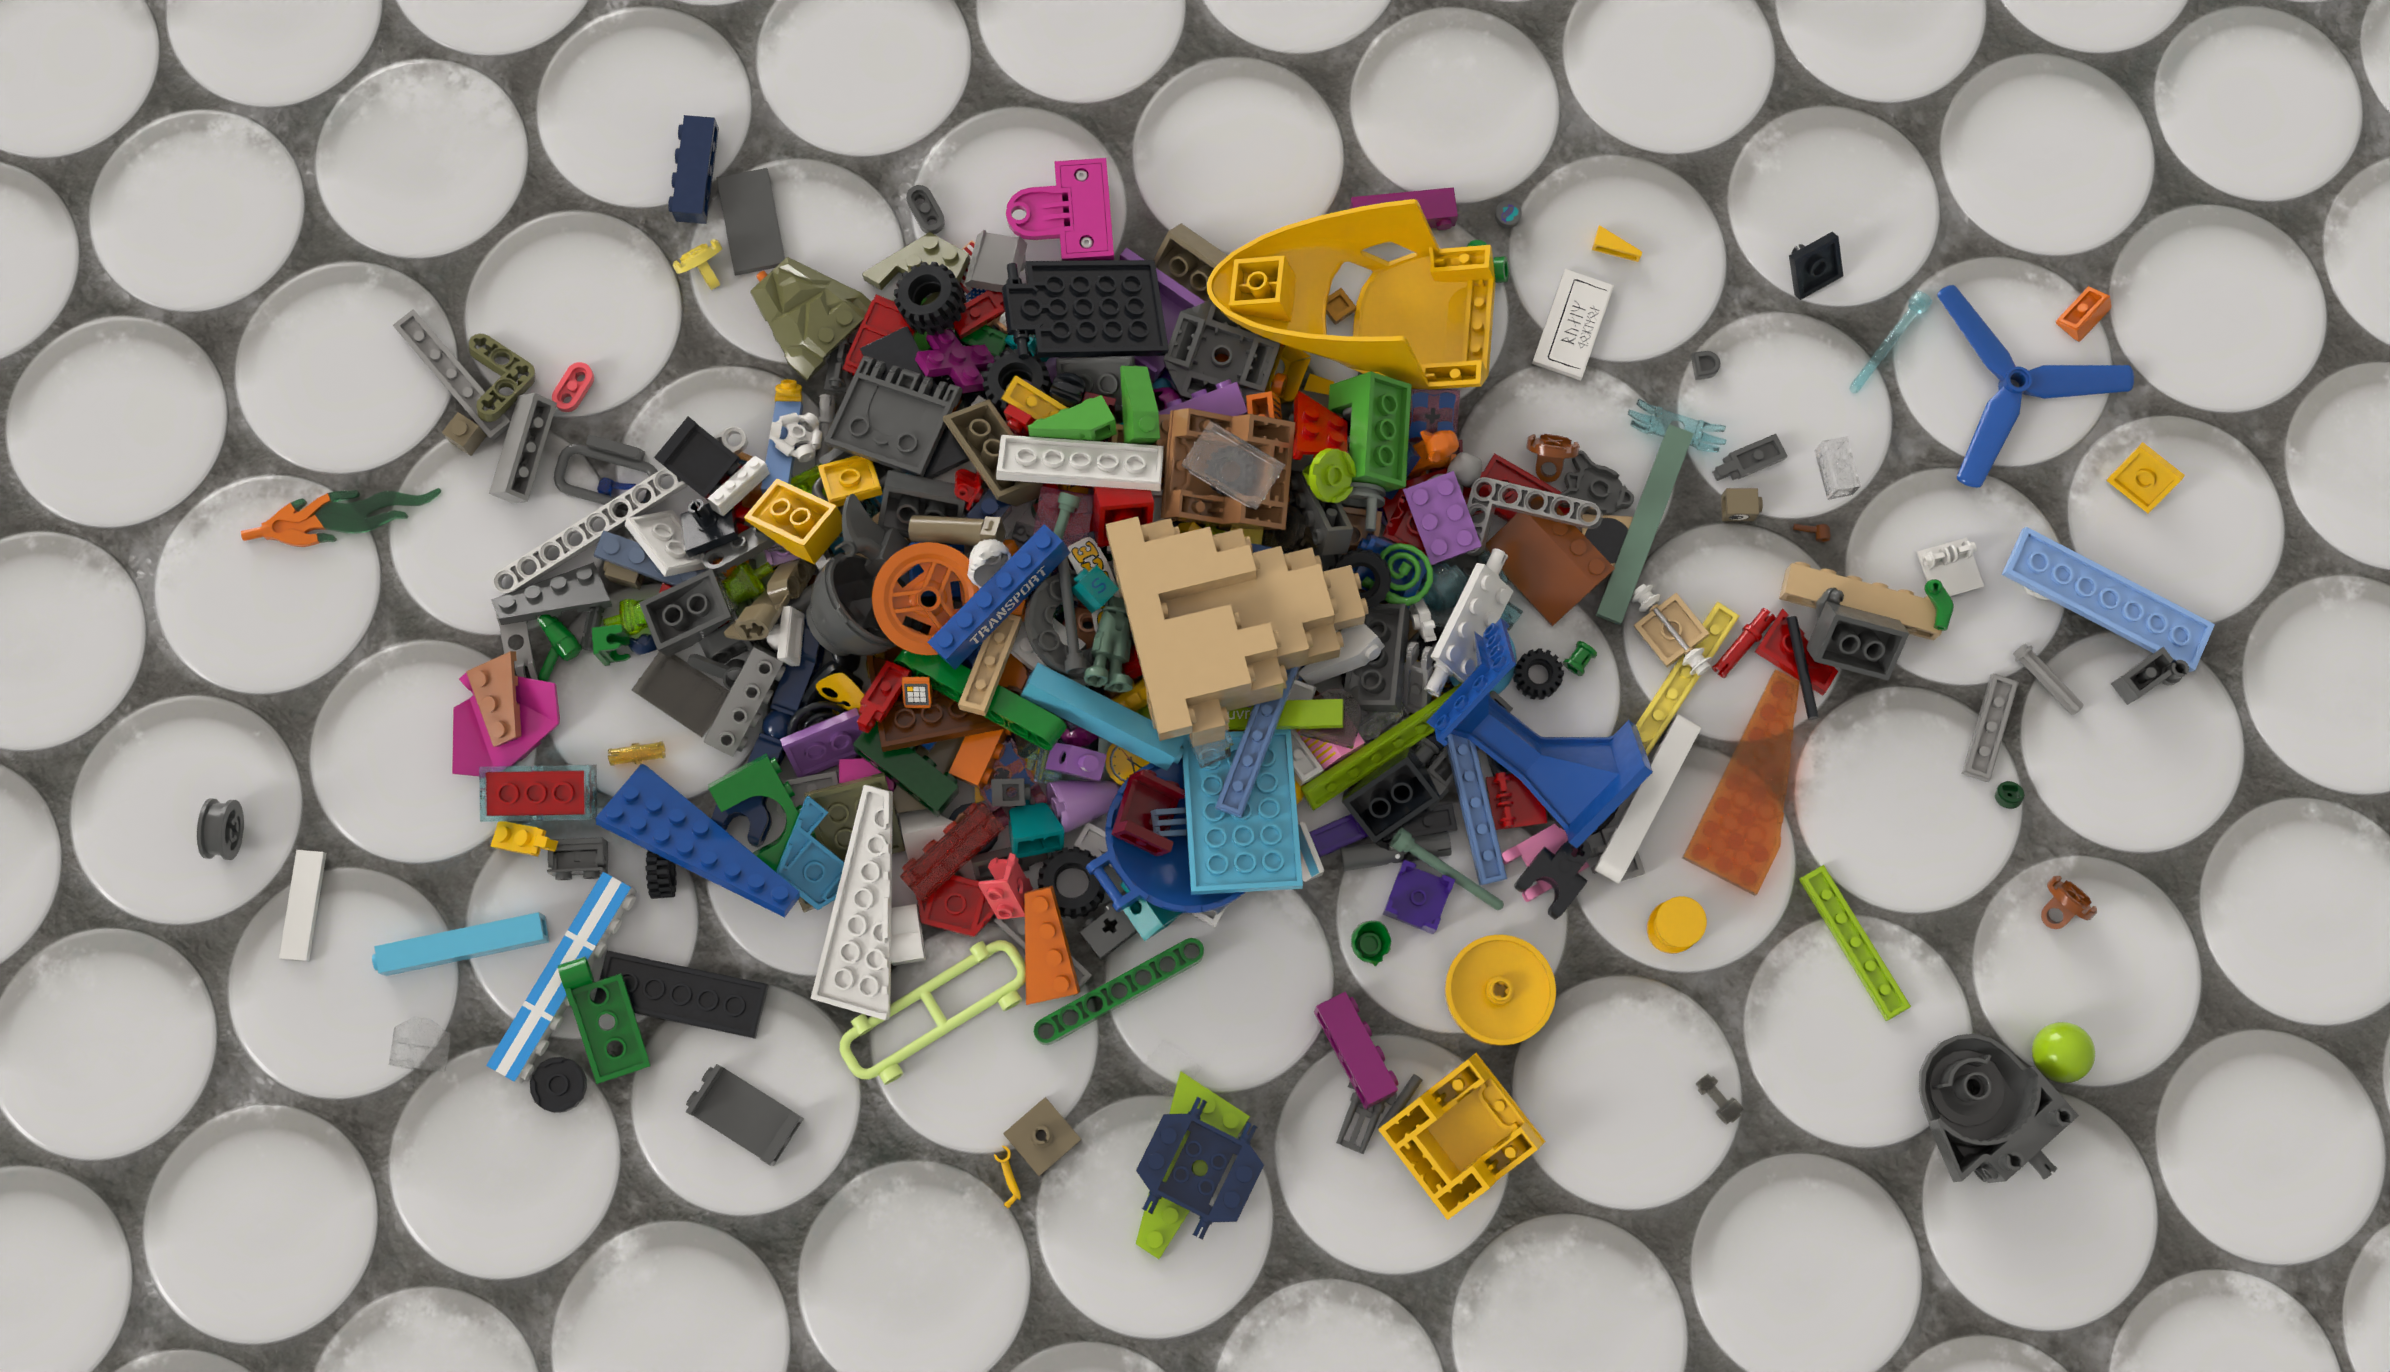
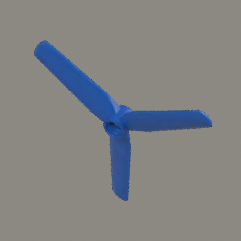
M1946 286L1937 294L1939 300L1984 365L2000 380L1998 383L1999 391L1987 402L1957 474V480L1966 486L1978 488L1983 485L2020 414L2022 394L2048 399L2128 392L2133 388L2134 372L2129 365H2043L2031 370L2016 367L2010 353L1956 286ZM2011 379L2017 381L2019 387L2014 386L2011 383Z

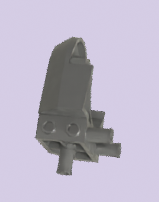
M1978 1034L1953 1036L1938 1043L1926 1056L1919 1071L1921 1103L1938 1149L1953 1182L1963 1181L1973 1171L1983 1182H2005L2027 1162L2035 1168L2042 1179L2048 1178L2052 1175L2051 1171L2054 1173L2057 1170V1167L2053 1165L2041 1149L2079 1115L2035 1066L2025 1068L2010 1050L1992 1038ZM1967 1081H1970L1974 1086L1972 1095L1967 1090Z

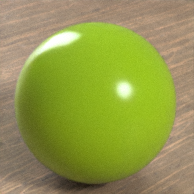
M2056 1022L2047 1025L2036 1035L2032 1044V1059L2036 1068L2046 1078L2058 1083H2071L2082 1079L2091 1070L2095 1061V1046L2091 1037L2081 1027L2068 1022Z

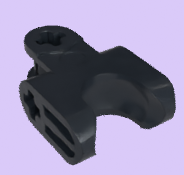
M1587 840L1577 848L1576 857L1571 855L1574 846L1568 841L1555 854L1544 846L1515 882L1514 888L1519 892H1524L1536 881L1542 880L1549 883L1554 889L1555 896L1553 903L1548 909V915L1556 920L1566 911L1588 881L1578 873L1591 854V847Z

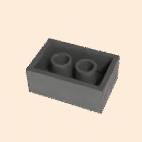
M1826 601L1806 649L1815 662L1889 680L1910 633L1900 620Z

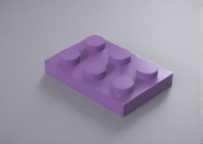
M1454 471L1403 489L1431 566L1482 547Z
M857 708L780 739L782 747L798 778L811 776L838 765L839 759H852L859 756L853 748V743L863 733V731L858 729L857 720L860 715Z

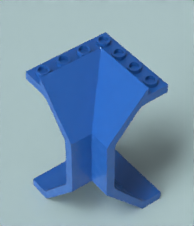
M1500 618L1495 624L1492 623L1486 628L1483 637L1474 631L1477 669L1427 720V723L1435 729L1436 740L1443 746L1449 743L1447 737L1449 734L1466 738L1519 778L1563 827L1567 834L1568 842L1575 848H1578L1653 773L1637 726L1630 720L1610 737H1542L1493 700L1490 696V691L1516 665L1507 631L1509 624Z

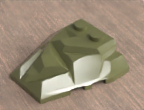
M786 257L750 291L764 320L768 322L773 331L776 342L781 346L787 363L806 381L826 364V357L860 327L871 303L863 293L789 257Z

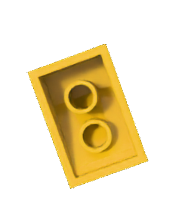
M779 479L773 482L744 517L748 523L793 555L814 565L842 532V515L836 505Z

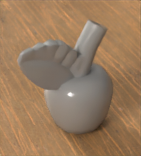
M1460 452L1451 461L1447 469V473L1454 471L1462 494L1463 488H1472L1474 482L1481 477L1482 461L1480 458L1467 452ZM1444 474L1434 475V476H1432L1431 478H1429L1428 480L1433 479V478H1436V477L1441 476V475H1444Z

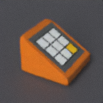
M902 677L904 707L931 708L933 690L930 678Z

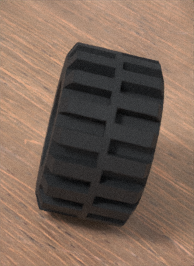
M923 262L920 267L916 265L910 267L912 270L909 273L905 271L902 274L903 279L898 280L896 283L899 289L894 290V296L896 297L894 302L900 314L910 328L914 331L917 330L918 333L923 335L925 332L928 335H935L937 331L939 334L945 333L944 329L948 327L952 329L954 327L953 323L961 320L960 313H965L966 307L964 303L967 302L965 292L954 273L943 264L939 266L937 262H931L930 265L927 262ZM934 292H940L935 301L927 305H921L926 296Z
M1014 349V353L1010 354L1009 350L1003 352L1004 356L999 357L997 355L993 358V364L989 362L986 367L988 372L983 374V388L987 400L990 399L1004 421L1006 420L1004 410L1009 404L1001 400L1005 393V388L1011 383L1014 376L1032 382V386L1049 396L1052 383L1047 366L1044 361L1041 362V359L1036 357V354L1032 357L1030 351L1029 358L1024 360L1019 359L1018 349Z
M1074 846L1073 849L1064 847L1062 851L1051 853L1052 856L1049 859L1046 858L1043 862V867L1039 869L1038 888L1053 886L1060 915L1063 918L1067 916L1071 917V919H1077L1078 916L1085 917L1089 912H1094L1098 908L1099 903H1102L1106 892L1094 874L1090 875L1086 869L1087 864L1097 857L1091 855V852L1086 849L1083 851L1079 847ZM1069 868H1077L1084 871L1089 880L1087 890L1075 898L1061 895L1056 887V880L1059 874Z

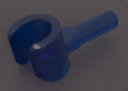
M602 478L599 481L597 490L599 493L611 496L613 489L629 490L636 486V484L619 483L609 478Z

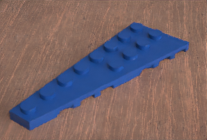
M642 763L595 818L596 825L784 918L800 898V892Z

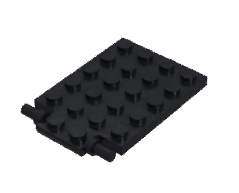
M1155 260L1026 261L1025 274L1027 284H1022V279L1018 275L1017 264H1007L1008 279L1002 287L1007 333L1008 335H1013L1014 343L1017 344L1019 359L1029 358V335H1034L1037 358L1165 356V354H1168L1169 348Z

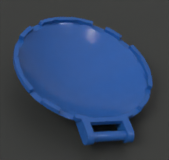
M1183 758L1177 764L1173 762L1167 771L1152 763L1136 771L1138 772L1143 769L1151 770L1157 774V777L1165 781L1176 782L1180 785L1179 788L1184 790ZM1128 779L1122 784L1112 801L1107 815L1105 835L1108 851L1092 860L1086 866L1090 875L1094 874L1113 901L1112 906L1116 912L1124 910L1141 898L1152 905L1173 912H1207L1224 907L1246 893L1191 895L1187 836L1168 837L1167 839L1174 842L1171 852L1155 856L1111 835ZM1185 798L1179 800L1177 808L1186 807ZM1186 814L1174 815L1173 819H1184ZM1187 824L1171 825L1170 830L1187 829ZM1111 864L1130 892L1122 896L1103 868Z

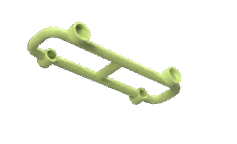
M997 940L988 945L984 941H980L969 949L972 953L970 956L890 1004L891 1017L919 999H922L937 1027L868 1069L862 1068L851 1051L850 1044L854 1039L870 1032L875 1026L885 1020L872 1016L867 1018L865 1014L854 1018L851 1021L853 1028L849 1029L842 1036L839 1047L841 1056L849 1070L860 1079L870 1080L880 1076L884 1085H887L904 1074L898 1063L997 1002L1003 1011L1015 1007L1022 1001L1017 990L1026 982L1025 961L1018 949L1006 940ZM997 951L1006 952L1017 969L1016 978L947 1020L931 992L974 965L987 960Z

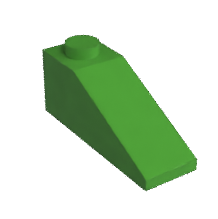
M1121 366L1124 443L1152 445L1160 439L1159 412L1148 367Z

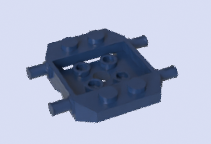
M1196 1097L1190 1112L1188 1111L1187 1114H1163L1136 1172L1149 1189V1196L1142 1209L1147 1211L1152 1201L1153 1203L1148 1212L1153 1214L1159 1199L1163 1197L1200 1216L1199 1223L1192 1235L1197 1237L1201 1227H1203L1198 1237L1203 1240L1212 1223L1237 1222L1264 1164L1250 1146V1141L1258 1128L1257 1126L1253 1125L1249 1134H1247L1251 1123L1247 1122L1241 1136L1237 1139L1200 1120L1207 1101L1203 1100L1199 1109H1197L1201 1098ZM1188 1130L1191 1133L1165 1183L1162 1180ZM1233 1154H1235L1237 1157L1213 1206H1211L1209 1203ZM1203 1160L1206 1162L1208 1171L1204 1176L1199 1177L1193 1174L1191 1167L1195 1161Z

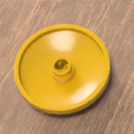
M1489 935L1471 942L1454 958L1445 980V998L1452 1018L1467 1035L1485 1044L1508 1046L1527 1040L1545 1025L1554 1008L1556 983L1546 958L1533 945L1523 939L1510 935Z

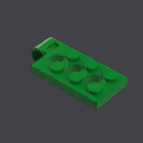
M586 956L558 965L559 975L569 1004L572 1007L596 1084L650 1067L651 1063L622 973L594 981ZM594 988L605 990L607 997L604 1002L595 1003L591 999L590 994ZM604 1014L612 1015L615 1019L614 1027L608 1030L603 1029L599 1024V1018ZM616 1040L622 1043L624 1048L622 1054L613 1056L608 1052L607 1046L611 1041Z

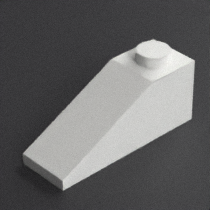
M1365 624L1345 628L1341 631L1344 647L1340 648L1339 657L1308 664L1298 674L1307 684H1317L1365 666L1369 661L1376 659L1380 655L1381 650L1385 647L1384 644Z

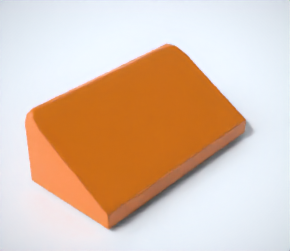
M2088 286L2056 320V324L2073 339L2080 342L2111 309L2110 296Z

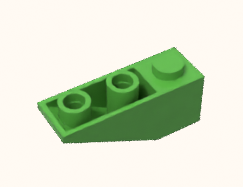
M1102 395L1086 399L1081 404L1062 409L1057 414L1045 419H1038L1033 424L1028 425L1029 437L1099 442L1117 434L1115 418Z

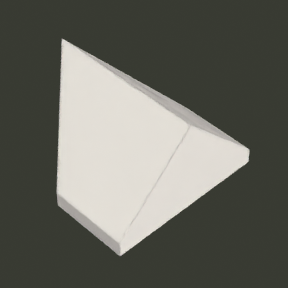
M928 809L898 813L909 866L911 864L915 865L936 860L956 822L942 815L937 817Z

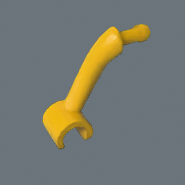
M1002 1146L1008 1153L1007 1158L1001 1160L995 1154L994 1157L1001 1163L1006 1183L1013 1194L1004 1203L1006 1208H1010L1017 1199H1021V1194L1009 1163L1011 1151L1006 1146Z

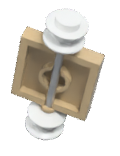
M1643 584L1634 590V597L1631 602H1639L1641 604L1639 612L1650 611V613L1635 623L1634 628L1667 668L1685 655L1682 665H1690L1692 667L1690 675L1697 673L1700 676L1711 667L1709 663L1712 658H1704L1702 655L1705 650L1704 648L1694 649V647L1709 637L1710 633L1677 593L1658 605L1661 595H1653L1651 592L1653 585L1646 586Z

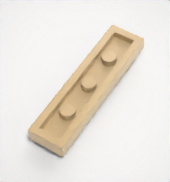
M1010 614L983 641L958 703L960 710L986 716L1022 624L1020 616Z

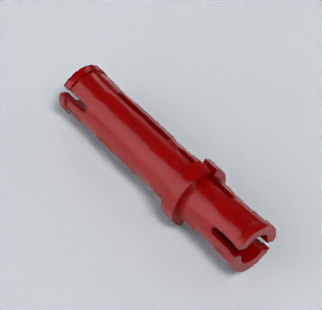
M1762 608L1753 621L1742 628V634L1718 662L1712 666L1713 671L1716 672L1718 670L1717 674L1722 678H1726L1727 674L1750 647L1762 639V633L1776 619L1775 615L1771 614L1769 616L1770 611Z

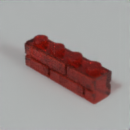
M974 802L963 812L965 817L958 824L956 821L951 822L943 830L945 835L938 842L935 839L930 841L922 849L924 854L918 860L912 858L902 867L904 872L900 875V878L921 901L928 899L1006 828L985 803L981 802L977 805Z

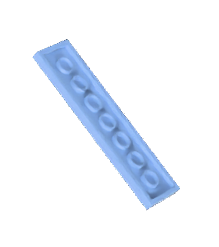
M2028 527L2021 530L2002 572L2003 576L2152 653L2164 647L2174 659L2171 663L2183 660L2188 664L2189 672L2196 670L2215 625Z

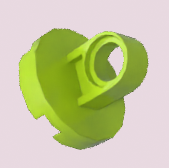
M1326 448L1320 451L1312 463L1303 469V475L1316 498L1322 502L1339 503L1345 500L1352 492L1353 487H1350L1352 477H1356V469L1353 459L1347 452Z

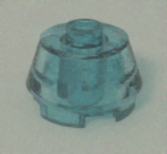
M1445 561L1432 565L1433 583L1429 592L1423 597V600L1431 608L1440 612L1455 607L1465 588L1464 585L1467 584V578L1456 565L1450 567ZM1427 571L1418 588L1419 592L1423 589L1427 581Z

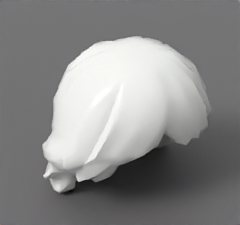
M996 539L979 541L972 549L969 557L967 576L971 582L980 589L1012 557L1009 549L1003 542Z

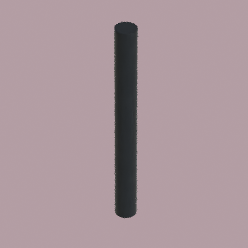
M1791 616L1786 620L1808 720H1814L1819 718L1798 619L1797 616Z

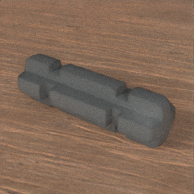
M602 605L589 607L590 612H587L583 630L585 636L582 637L580 643L584 650L593 651L592 628L601 627L603 619L601 613H604L605 610Z

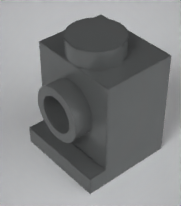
M1025 778L991 779L992 807L1025 806L1026 800H1031V785L1025 784ZM1009 787H1014L1017 790V794L1013 798L1007 795Z

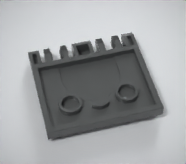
M865 355L856 370L824 442L827 446L923 477L946 427L943 416L951 414L954 407L958 405L962 395V387L950 384L948 387V383L940 381L932 397L929 396V393L933 386V378L925 376L923 380V375L905 368L900 371V367L892 366L885 381L881 380L880 378L886 367L885 362H876L875 358Z

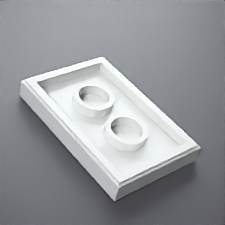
M673 510L626 518L625 527L664 577L706 569L703 564V558L707 552L691 558L685 552L682 523Z

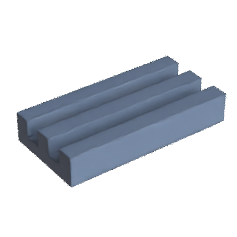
M1186 807L1152 810L1153 832L1163 837L1187 836V829L1160 831V826L1186 825V818L1159 820L1158 816L1186 814Z

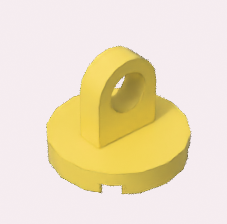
M716 239L710 241L712 244L710 246L706 243L701 244L683 254L679 258L681 263L677 260L674 261L672 266L676 273L680 274L697 267L711 290L720 286L717 277L707 260L722 250L721 244Z

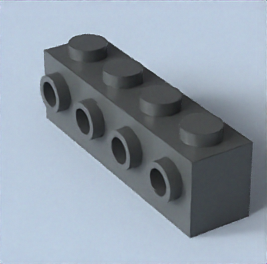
M1291 470L1289 491L1292 492L1296 507L1300 509L1304 517L1305 526L1309 527L1313 543L1318 546L1322 556L1347 553L1353 527L1341 502H1322L1311 491L1303 472Z

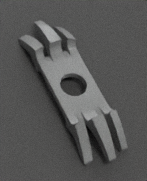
M496 614L504 654L516 651L517 661H514V669L517 676L526 678L525 666H527L531 679L539 680L532 654L528 621L501 625ZM516 635L522 636L524 639L522 648L518 650L511 649L509 647V640Z

